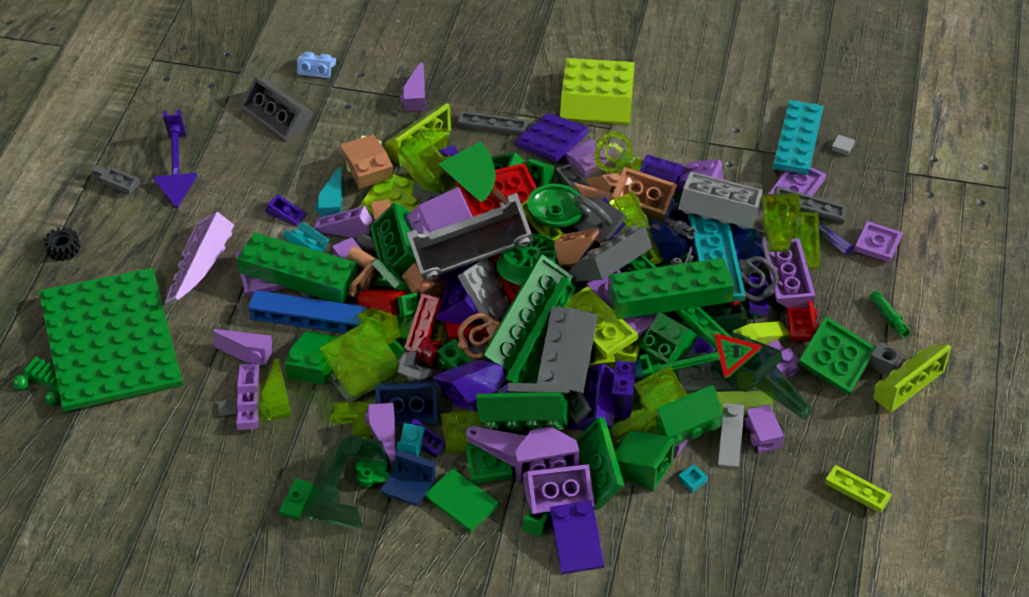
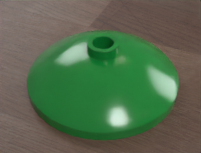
M546 184L536 188L529 195L527 202L528 211L536 221L543 225L566 227L576 223L583 215L574 204V197L580 194L569 186Z

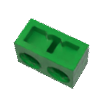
M455 338L437 350V364L442 370L445 369L446 371L475 359H471L463 350H460L459 342Z

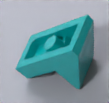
M404 423L401 440L397 442V451L401 450L419 457L425 427Z

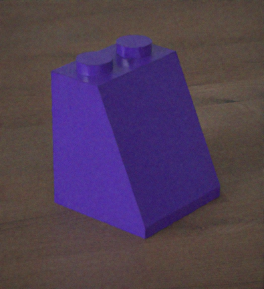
M475 359L435 375L433 379L455 407L476 412L478 410L476 394L494 393L505 382L506 375L503 373V367L498 363Z

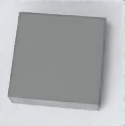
M838 135L832 145V151L848 156L855 144V140Z

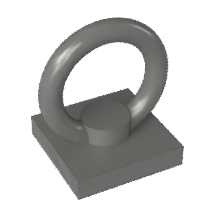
M581 195L574 197V204L583 213L582 217L573 225L574 229L579 232L600 228V233L594 240L599 245L609 241L627 218L624 213L597 197L593 201Z

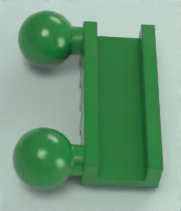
M38 356L23 370V375L16 376L12 381L14 389L23 391L28 387V380L30 379L53 390L47 392L44 396V401L48 406H55L60 402L55 369L50 362L47 364L44 359L40 360Z

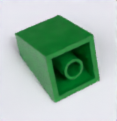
M630 430L626 437L623 436L620 439L618 449L615 452L622 478L654 492L673 463L675 438Z

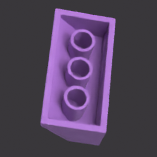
M800 239L762 241L765 259L771 262L779 276V282H777L778 284L774 288L776 301L786 308H807L808 301H813L814 306L815 293ZM769 270V274H770V278H771V282H772V281H773V276H772V273H771L770 270Z

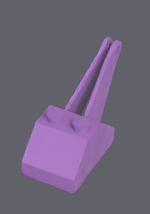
M470 426L466 430V439L469 443L515 467L517 484L524 483L523 473L528 471L578 466L579 464L577 441L553 427H540L536 430H531L527 436L477 426Z

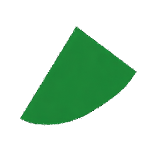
M481 141L438 164L480 202L489 196L494 187V164L488 149Z

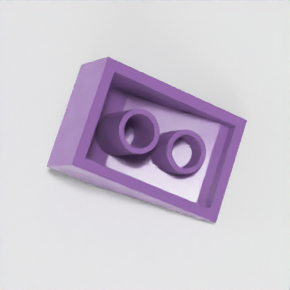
M591 138L578 142L563 156L568 164L572 163L586 180L591 177L616 173L617 158L608 147Z

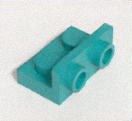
M301 222L298 229L285 230L283 237L293 244L320 252L324 251L329 241L328 238L305 222Z

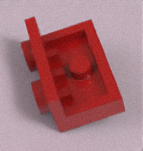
M808 301L807 308H788L787 318L791 342H810L820 326L819 322H816L817 308H814L813 301Z

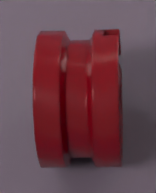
M424 337L416 352V362L433 368L437 364V350L442 347V344L439 341H432L430 338Z

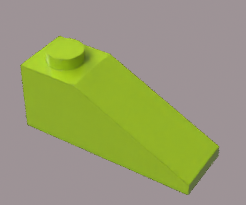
M781 322L752 323L734 330L732 338L759 344L762 347L775 340L781 342L790 338V333Z

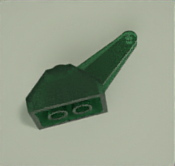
M733 333L731 335L732 338L759 344L762 349L725 379V381L730 386L744 392L756 387L794 412L801 419L806 420L813 413V408L776 366L783 360L781 350ZM712 362L711 366L724 378L721 362Z

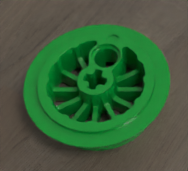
M532 234L534 241L530 242L529 245L524 247L518 246L501 253L496 265L499 274L505 280L522 286L539 255H544L559 266L554 246L555 241L545 235ZM519 236L510 239L506 244L514 242ZM565 265L560 266L562 269H566Z

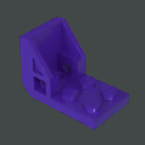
M646 155L640 172L677 184L685 167L678 163ZM628 209L627 214L640 217L639 215Z

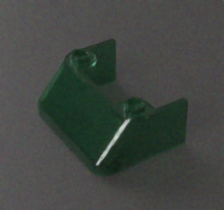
M347 436L326 452L305 503L304 510L307 517L311 520L362 529L363 523L357 507L339 504L340 493L336 486L348 456L387 463L388 458L383 441Z

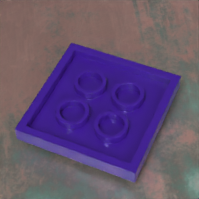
M546 113L514 142L518 148L557 162L589 133V128L554 114Z

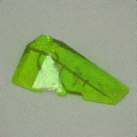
M799 193L761 195L759 211L769 252L789 251L801 210Z

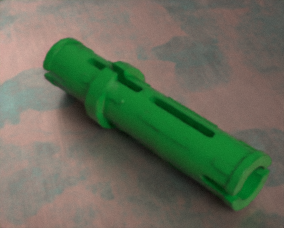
M879 290L872 292L869 298L885 316L888 325L894 328L901 338L908 337L911 334V329L904 323L901 314H898Z

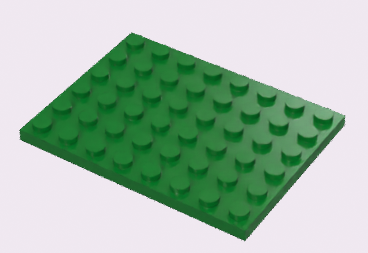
M153 268L39 290L63 412L183 386Z

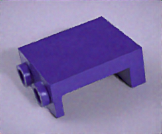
M616 362L612 395L617 396L615 423H631L637 363Z

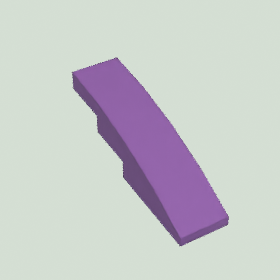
M240 364L237 384V430L258 429L260 364Z

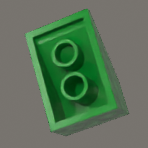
M305 331L292 346L285 361L287 378L325 385L343 338Z

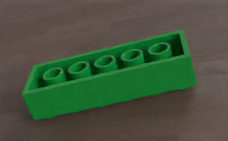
M256 232L253 233L237 257L240 274L333 302L344 303L352 281L358 277L357 262Z
M724 258L623 272L608 276V294L617 320L733 302L735 285Z

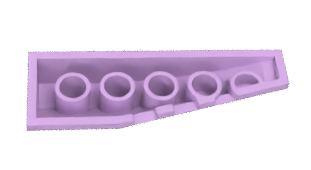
M216 212L196 224L182 252L184 259L178 264L180 270L174 275L173 280L176 282L170 287L165 304L170 305L188 293L207 274L218 256L225 250L224 245L232 235L231 230L234 224L220 213Z

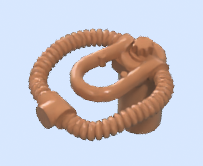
M353 246L346 258L357 262V265L364 269L352 281L347 292L350 297L356 298L363 290L370 288L374 277L379 271L372 265L376 258ZM360 282L359 288L361 289L357 291L356 286Z
M485 313L474 314L468 317V319L466 318L458 329V338L460 340L458 346L471 359L484 357L481 352L476 354L469 349L470 347L463 334L465 327L476 319L487 321V323L474 327L469 333L470 342L475 346H482L491 340L500 322L494 321ZM486 328L489 337H484V340L481 342H476L473 338L474 333Z

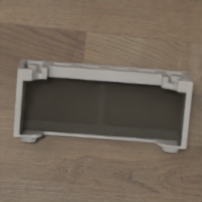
M517 193L508 196L509 202L505 205L504 202L500 203L501 207L433 232L428 233L427 230L423 231L424 234H418L417 230L407 232L422 278L424 280H433L440 274L518 246H527L530 242L534 241Z

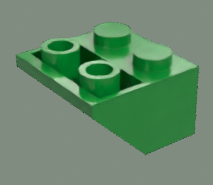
M659 312L639 346L663 361L670 363L688 354L699 335Z

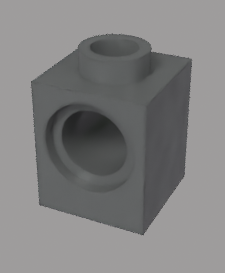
M879 342L871 355L869 368L889 376L893 370L900 368L902 360H900L902 351Z

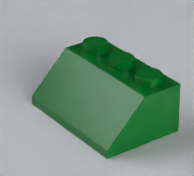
M711 385L658 407L656 430L659 435L675 438L674 446H678L687 439L697 438L706 431L718 429L722 425L723 412L714 386Z

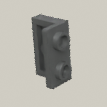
M417 350L403 353L400 356L398 372L407 375V379L419 381L434 375V368L416 362Z

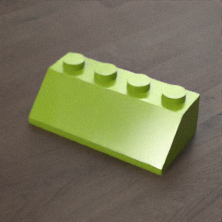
M446 103L434 108L406 129L400 131L393 138L387 140L384 146L389 159L401 166L451 131L450 105Z
M949 344L929 345L924 350H919L914 358L906 360L898 370H893L885 380L877 382L874 387L873 399L892 413L945 372L951 346Z

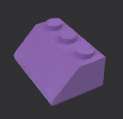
M589 464L523 473L525 495L532 514L550 512L551 506L592 500L594 507Z

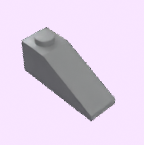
M724 403L718 467L739 469L744 405Z

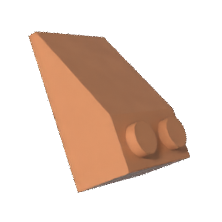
M374 134L340 145L359 189L393 178L391 161Z
M624 167L612 199L645 220L662 225L671 198L675 196L677 184Z

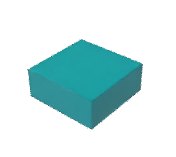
M693 464L678 475V480L693 493L707 483L708 477Z

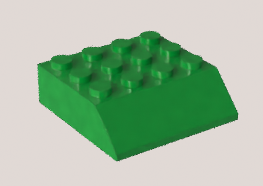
M561 392L476 394L479 422L487 429L502 431V428H508L510 431H523V428L526 427L531 428V430H536L540 427H553L556 430H563V427H568V402Z

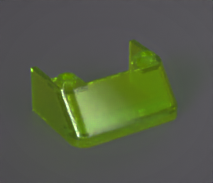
M422 129L398 150L397 158L424 190L448 192L457 188L455 185L456 180L438 165L452 157L451 155L443 157L438 151L446 147L450 134L449 130Z

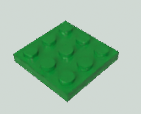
M826 316L797 363L849 395L871 359V355L876 347Z

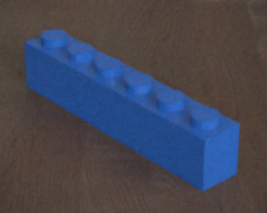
M255 290L248 307L251 320L353 336L364 332L368 321L367 307Z

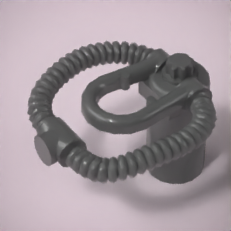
M753 256L750 259L738 261L741 277L751 288L757 289L762 287L766 279L764 273L752 264L753 262L759 261L765 264L773 276L772 283L759 296H752L746 292L747 296L745 298L749 301L758 302L765 299L766 296L771 297L775 292L774 288L777 286V282H779V276L775 267L767 259L761 258V256ZM753 270L761 276V282L757 285L752 284L749 281L750 279L746 277L751 275Z

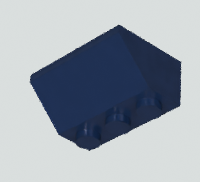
M435 380L376 383V404L393 403L395 426L404 425V423L411 424L414 419L422 424L438 423L437 386Z

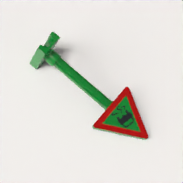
M716 333L714 336L718 352L661 365L660 363L652 365L648 354L641 355L640 361L647 389L650 390L656 388V376L717 361L721 362L724 378L727 379L758 353L762 347L759 344Z

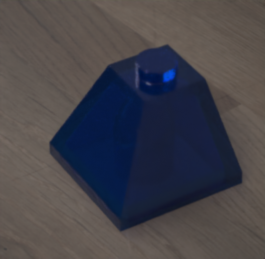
M656 220L651 221L649 231L665 263L686 254L688 244L684 236L681 237L679 232Z
M730 223L734 246L739 250L737 255L738 261L750 259L753 256L765 258L760 231L755 228L743 229L736 224Z

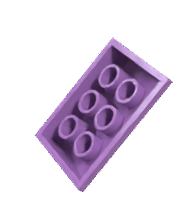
M457 187L418 205L406 217L412 231L417 230L418 234H424V230L430 233L473 216L460 188ZM478 230L472 234L479 251L486 244ZM468 234L421 251L429 269L443 268L475 255ZM457 269L440 274L438 276L446 279Z

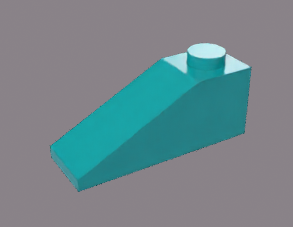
M338 168L319 193V200L315 202V212L319 213V217L342 212V168Z

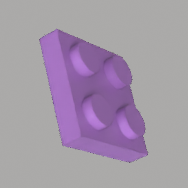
M720 159L688 162L677 183L678 192H683L690 171L717 178L722 167Z
M867 221L854 251L890 263L903 233Z

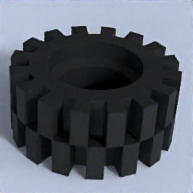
M57 227L56 231L52 229L50 230L51 234L47 233V237H44L47 254L51 259L55 258V261H59V258H61V261H65V258L70 260L71 255L75 257L76 253L80 251L79 248L81 246L78 235L70 227L68 229L66 227H63V229ZM68 242L65 245L57 246L59 243Z

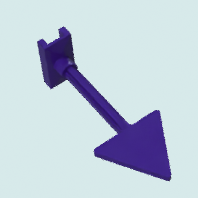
M177 110V114L167 115V111H163L167 134L171 138L172 174L155 176L154 181L174 207L178 208L198 175L197 173L180 174L179 137L186 136V128L181 110Z

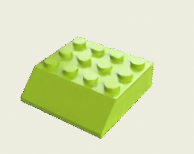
M566 58L560 117L575 122L630 125L635 62Z

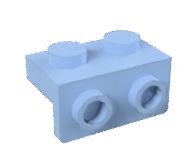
M304 52V54L297 58V74L330 78L331 67L336 65V58L331 57L329 54L317 56L313 52Z

